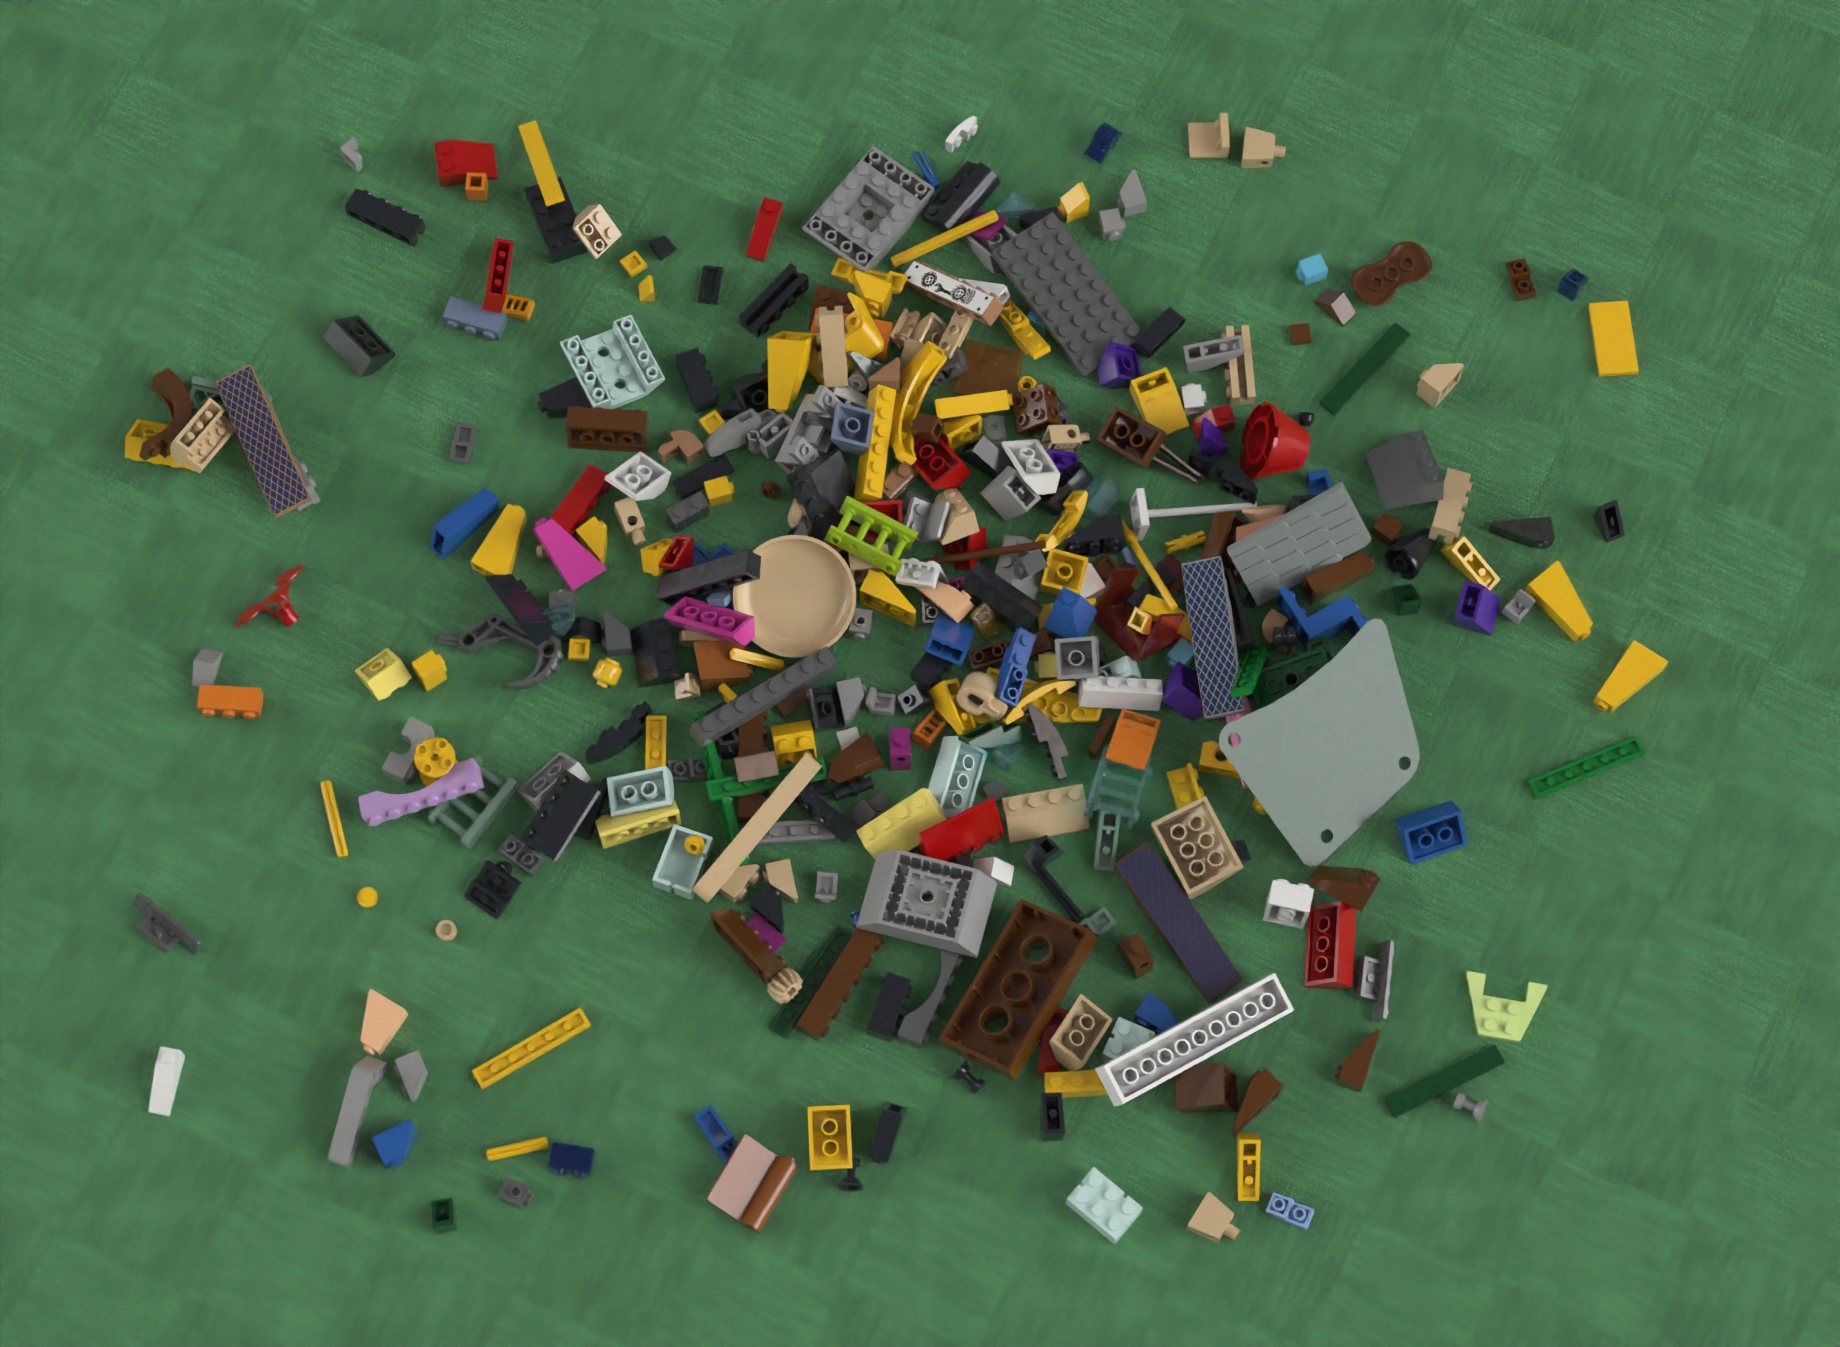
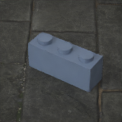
M450 296L442 316L444 324L450 329L456 330L458 328L471 335L478 334L488 340L496 339L499 341L508 321L504 311L500 314L482 310V305L452 296Z

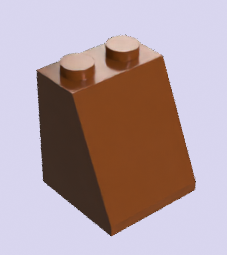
M721 640L693 642L703 693L718 690L722 683L729 688L750 684V677L753 676L751 664L747 665V663L732 660L729 654L732 648L748 651L747 646H738L735 643Z

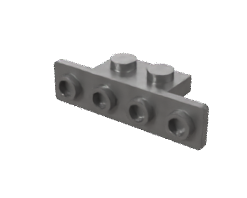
M141 892L136 895L134 906L146 915L143 920L136 924L135 930L165 955L179 943L192 954L196 955L198 953L201 941L196 935L186 930L180 922L170 917L164 909L159 908L149 897Z
M1391 939L1379 943L1378 960L1367 956L1360 957L1356 997L1373 1002L1371 1021L1375 1023L1386 1020L1389 1012L1388 999L1391 992L1390 979L1393 972L1392 959L1395 952L1394 940Z

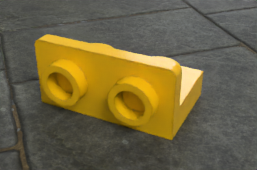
M1187 763L1184 768L1166 772L1177 810L1204 797L1203 789L1198 787L1196 781L1199 780L1197 769L1193 768L1191 763Z

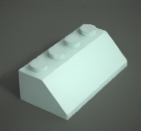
M958 736L943 737L928 788L932 790L947 819L972 807L988 753L980 747L970 746L958 740Z

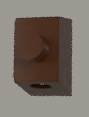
M1138 933L1115 946L1136 980L1154 970L1153 956Z

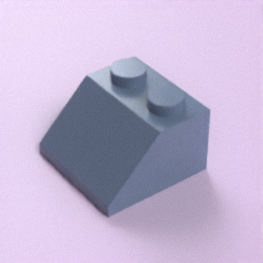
M836 402L830 440L842 451L862 456L870 446L874 411Z

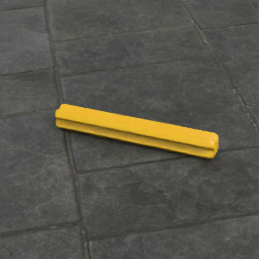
M330 780L320 783L336 854L338 858L348 856V850L332 783Z

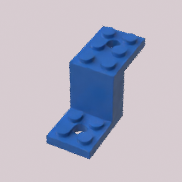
M1286 586L1278 589L1275 605L1281 614L1289 619L1288 625L1295 627L1296 637L1306 652H1308L1307 642L1324 636L1329 640L1345 630H1348L1351 636L1354 637L1369 622L1365 616H1361L1357 603L1351 600L1348 595L1307 618L1305 609L1297 604L1293 591L1288 590Z

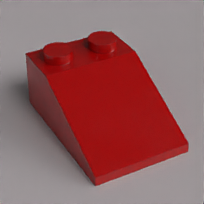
M462 140L434 142L438 178L441 187L466 184L467 172L486 173L488 180L498 179L493 143Z

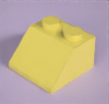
M388 647L354 670L372 695L379 701L389 697L398 687L405 686L408 680L412 678L401 659Z

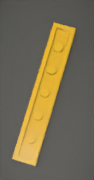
M534 120L519 125L518 128L546 207L565 201L537 121Z
M580 1007L471 1070L483 1090L591 1027V1024Z

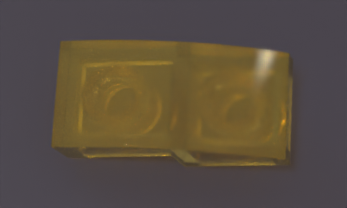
M982 602L970 615V618L982 638L990 642L1002 627L994 618L995 614L985 602Z

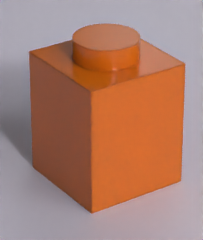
M467 172L465 191L468 200L487 201L488 179L486 173Z

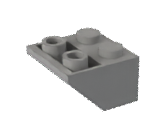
M1007 466L980 493L1004 521L1026 513L1041 499L1022 479L1019 472L1010 466Z

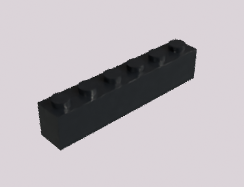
M743 549L741 552L727 554L719 559L715 558L706 563H698L696 566L682 568V570L677 572H669L667 575L658 577L657 600L672 606L685 596L695 599L760 579L761 556L753 553L752 550Z

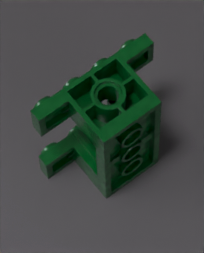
M1325 636L1307 642L1308 653L1261 670L1253 690L1258 709L1270 705L1295 690L1333 659ZM1267 657L1265 662L1271 661L1270 658Z

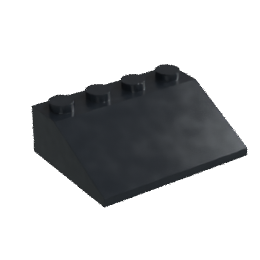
M839 449L786 475L810 534L818 540H823L826 537L831 525L836 528L838 527L844 516L839 511L846 497L849 496L854 499L855 485ZM852 519L849 522V524L854 525L856 527L860 525Z

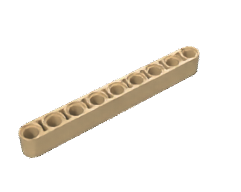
M806 752L691 890L708 903L819 771L822 765Z

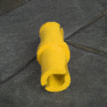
M1201 530L1190 535H1181L1178 539L1165 542V549L1168 548L1166 550L1168 554L1182 549L1189 550L1192 546L1206 542V536L1202 537L1205 533Z

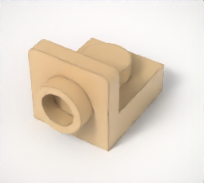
M685 673V678L674 681L677 701L681 702L701 696V682L698 676L692 673Z

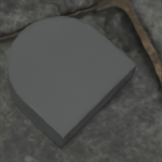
M991 781L981 787L987 799L994 797L996 803L1005 797L1006 789L1000 781Z

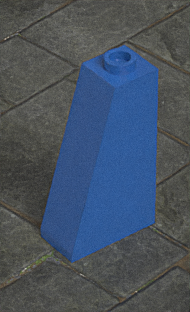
M485 487L433 526L430 548L445 560L497 512L499 505L497 495Z

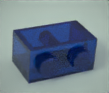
M553 1142L548 1168L552 1171L553 1175L565 1176V1174H571L576 1179L585 1180L586 1177H592L596 1151L594 1148Z

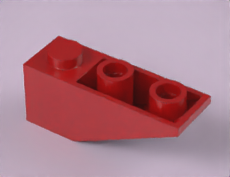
M1057 1008L1043 1032L1037 1073L1059 1072L1060 1063L1056 1060L1049 1041L1068 1013V1010Z

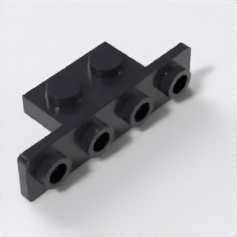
M807 785L793 800L804 812L812 816L818 824L824 826L843 843L856 833L857 827Z

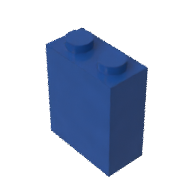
M938 612L924 651L962 666L975 626L963 621L957 624L948 615Z

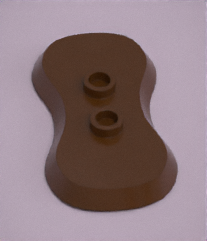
M1412 241L1400 242L1380 262L1359 268L1353 274L1351 284L1353 290L1362 301L1368 305L1379 306L1387 303L1403 285L1427 277L1432 269V261L1428 253L1419 244Z

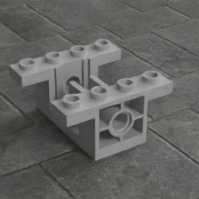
M819 385L815 394H805L775 460L788 474L821 458L818 454L827 453L832 442L830 440L831 434H823L825 431L824 426L804 424L805 418L812 413H816L833 423L836 402H842L825 385Z

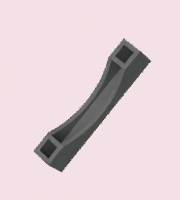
M939 949L941 974L938 984L932 995L923 1005L905 1016L897 1034L898 1040L921 1049L923 1043L927 1044L931 1034L928 1030L931 1025H935L939 1016L936 1013L939 1006L943 1007L947 995L944 993L947 987L951 988L955 979L952 976L954 970H959L963 961L959 953Z

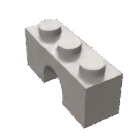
M411 716L401 732L402 739L411 744V749L402 755L391 751L381 768L385 776L405 785L408 780H412L416 772L414 762L416 747L425 740L435 737L432 726Z

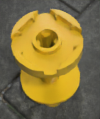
M427 739L416 747L414 762L419 770L421 781L426 787L438 781L453 768L454 764L458 763L455 751L446 739Z

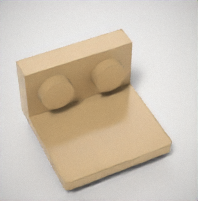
M1220 113L1219 120H1216V122L1188 123L1189 157L1191 159L1228 158L1230 149L1228 113Z

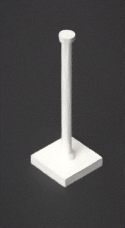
M1137 488L1129 503L1133 532L1137 536L1136 540L1138 541L1143 540L1150 526L1149 518L1242 511L1244 508L1257 507V501L1255 505L1251 503L1148 510L1144 488Z

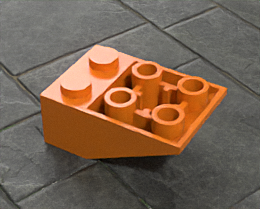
M1122 708L1105 758L1115 763H1123L1135 769L1145 770L1157 738L1161 720Z

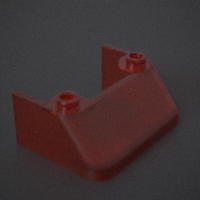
M1116 568L1095 608L1097 614L1094 620L1133 661H1144L1172 642L1185 615L1183 613L1160 614L1154 627L1151 626L1149 635L1142 634L1128 626L1127 624L1133 610L1125 602L1136 591L1132 586L1140 570L1138 568Z

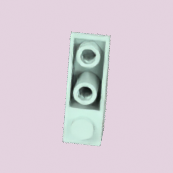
M1128 656L1100 667L1098 676L1142 678L1136 660ZM1081 678L1074 679L1077 691Z

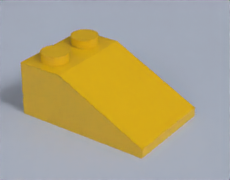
M869 570L860 588V604L911 627H915L916 609L883 572Z
M850 1105L807 1107L810 1171L853 1169Z

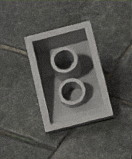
M1005 224L991 241L970 235L962 237L981 263L993 274L1002 269L992 257L991 252L1017 235Z

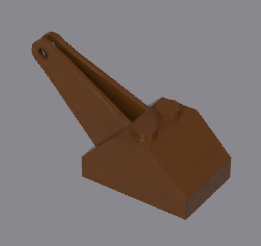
M1118 406L1114 408L1096 438L1100 444L1136 466L1147 468L1152 461L1183 476L1196 485L1200 484L1192 476L1154 457L1159 450L1189 473L1200 479L1204 477L1162 444L1167 436L1163 430Z

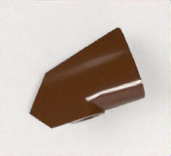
M865 733L833 757L828 779L838 784L845 781L856 782L862 779L864 774L884 767L881 756L869 733Z

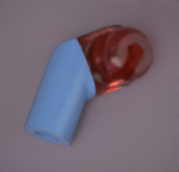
M1127 547L1121 550L1125 560L1120 567V572L1124 576L1131 575L1137 564L1131 548Z

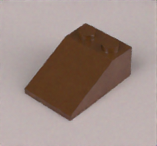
M1318 865L1307 883L1362 912L1371 899L1381 878L1375 872L1363 868Z
M1267 1068L1262 1072L1257 1070L1250 1077L1249 1087L1231 1132L1233 1137L1278 1098L1282 1091L1283 1085Z

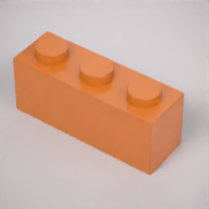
M200 684L197 708L200 714L206 717H214V715H222L225 718L243 716L245 719L252 720L255 717L261 718L264 694L261 688Z

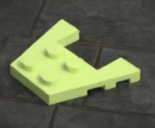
M1467 971L1466 980L1468 981L1469 995L1473 1006L1472 1011L1477 1036L1519 1043L1548 985L1529 982L1526 1001H1514L1483 995L1486 974Z

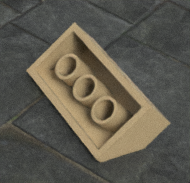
M1083 784L1002 798V810L1009 844L1040 839L1045 835L1051 837L1090 830Z

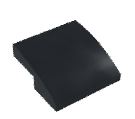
M487 860L477 878L472 880L464 897L495 919H498L516 894L521 882L492 861Z

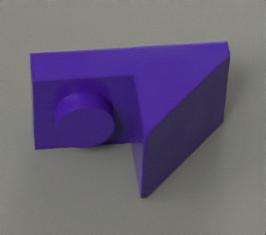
M1046 450L1060 474L1065 472L1074 463L1079 462L1077 453Z

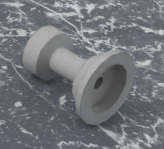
M1459 1092L1453 1108L1460 1110L1463 1107L1472 1111L1477 1123H1480L1489 1100L1486 1099L1475 1104L1466 1100L1465 1094Z

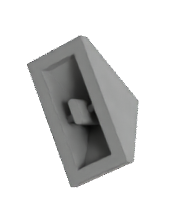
M204 648L199 652L193 663L192 687L200 688V684L214 685L223 655L222 652Z

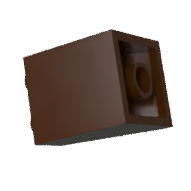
M1225 1063L1194 1065L1173 1076V1084L1176 1087L1174 1105L1177 1110L1183 1113L1238 1112L1237 1071Z

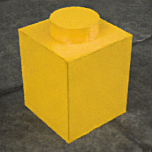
M727 476L704 482V489L710 507L733 501L732 494L735 493L733 482H728Z

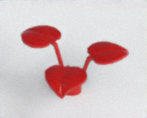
M300 564L280 575L275 582V585L279 587L262 602H257L245 609L237 619L235 628L237 629L239 625L254 618L261 610H266L276 619L280 618L286 627L294 624L299 619V616L293 610V605L287 596L291 587L289 581L298 574L301 568H304V565ZM276 602L279 604L276 608L277 613L265 606L266 604Z

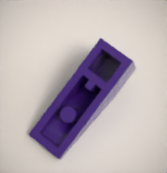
M1203 418L1198 440L1199 452L1209 457H1212L1214 452L1224 456V452L1228 451L1227 440H1224L1223 432L1208 418Z

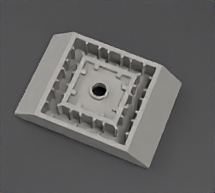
M872 146L802 227V230L864 273L875 268L921 215L935 188L881 150ZM866 213H871L874 217L871 220H866L863 216Z
M898 849L877 854L856 928L977 958L997 882L979 869ZM924 894H931L933 899L927 902L922 899V896Z

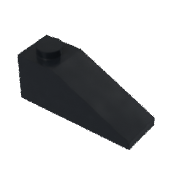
M606 777L595 787L601 793L574 836L591 840L596 827L595 821L600 816L608 794Z

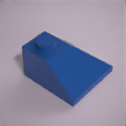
M1063 587L1047 618L1044 629L1063 638L1085 637L1097 614V610L1081 595Z
M411 1119L372 1137L387 1169L390 1167L391 1169L397 1168L403 1164V1161L407 1160L417 1134Z

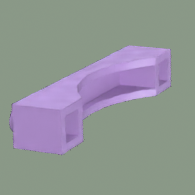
M471 758L454 764L453 768L438 781L419 791L408 794H388L374 791L358 797L361 816L369 827L377 826L382 822L397 819L405 814L415 813L420 809L435 806L443 801L476 792L484 788L480 767Z

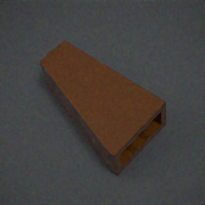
M1365 551L1306 576L1300 590L1309 605L1312 606L1371 575L1375 568L1374 560Z

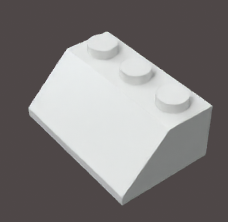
M1038 439L1002 442V447L1022 479L1038 495L1056 493L1060 472Z

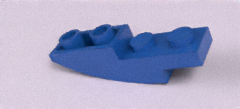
M1021 627L1016 629L1010 647L1005 650L997 686V699L1014 708L1017 706L1028 674L1026 666L1037 637Z

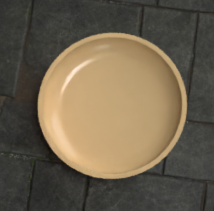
M804 535L780 536L766 541L754 549L753 553L761 556L760 579L733 587L734 611L752 615L755 618V638L752 641L762 649L784 657L810 656L826 646L830 647L848 628L856 606L855 581L849 566L842 556L821 540Z

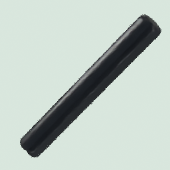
M1025 860L1026 864L1073 921L1077 922L1082 919L1083 913L1044 867L1037 872Z

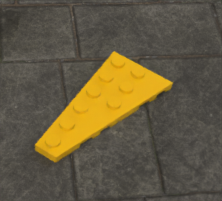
M988 667L986 674L990 675L998 683L1000 670ZM1026 678L1021 693L1040 682ZM996 688V690H995V692H994V696H996V697H997V688ZM1050 690L1030 702L1040 709L1052 723H1098L1103 709L1079 707L1078 694L1069 691L1056 694ZM1027 704L1021 707L1023 713L1024 710H1027ZM1025 713L1013 721L1017 724H1032L1031 721L1027 722ZM984 714L980 716L972 715L975 724H984L990 720L997 724L1002 723L1000 720L995 721Z

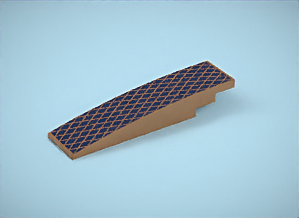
M251 364L215 382L275 518L277 519L311 501L275 410L269 402L263 386L259 383Z

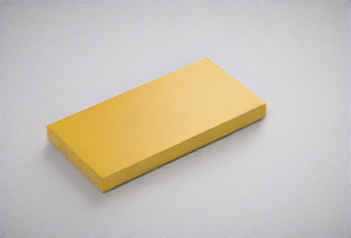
M1628 301L1589 303L1588 309L1599 377L1638 374L1639 369Z

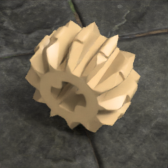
M783 968L771 978V982L767 985V992L776 1002L780 1004L788 1003L790 999H794L796 994H799L798 991L802 988L803 980L794 970Z

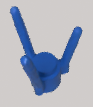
M924 151L920 153L930 174H928L914 152L911 153L925 175L922 179L935 188L933 192H935L940 187V181L936 177Z

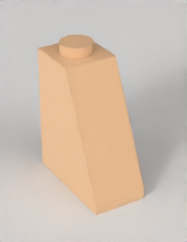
M370 989L368 993L360 1041L364 1046L363 1050L372 1056L374 1054L381 1056L408 1016L406 1009L373 989Z

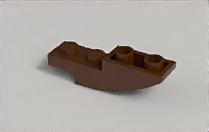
M1046 630L1034 634L1037 637L1029 660H1033L1034 656L1052 651ZM1003 640L969 650L968 656L972 670L1001 667L1005 650L1010 647L1012 641L1007 642Z

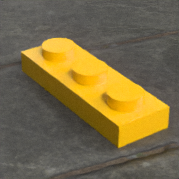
M646 716L645 770L666 766L667 716Z

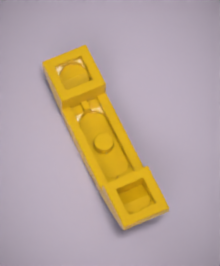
M838 258L831 276L854 286L855 270H860L845 259ZM871 269L864 272L891 283L892 294H900L908 278L905 274L889 271L888 274Z
M1073 490L1062 504L1066 512L1049 534H1040L1034 542L1046 541L1047 547L1040 549L1041 552L1055 548L1071 534L1083 514L1088 497L1087 491Z
M1147 594L1139 609L1150 614L1152 621L1160 620L1193 645L1188 614L1178 607L1175 610H1171L1165 600Z
M1052 679L1026 689L1020 694L1015 708L1008 705V709L1000 721L1008 725L1024 715L1021 707L1050 690L1056 694H1061L1075 686V681L1070 679Z

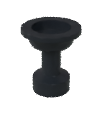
M966 1060L950 1078L957 1080L963 1078L971 1085L970 1091L975 1095L986 1082L982 1078L977 1080L968 1072L970 1066L968 1065V1060Z
M852 1156L853 1169H847V1177L838 1184L839 1189L848 1192H856L863 1189L859 1179L855 1178L856 1168L860 1167V1158Z

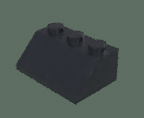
M665 618L648 620L630 630L639 688L672 683L679 680L669 621Z

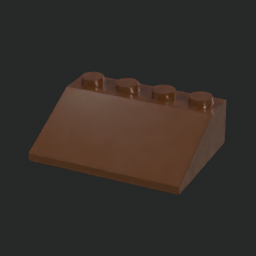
M732 908L710 913L714 930L766 986L771 982V978L776 975V972L779 973L783 968L787 969L786 961L780 955L775 956L772 952L774 950L773 947L766 940L762 942L758 937L760 935L759 932L752 925L749 927L744 922L746 918L739 911L735 912Z

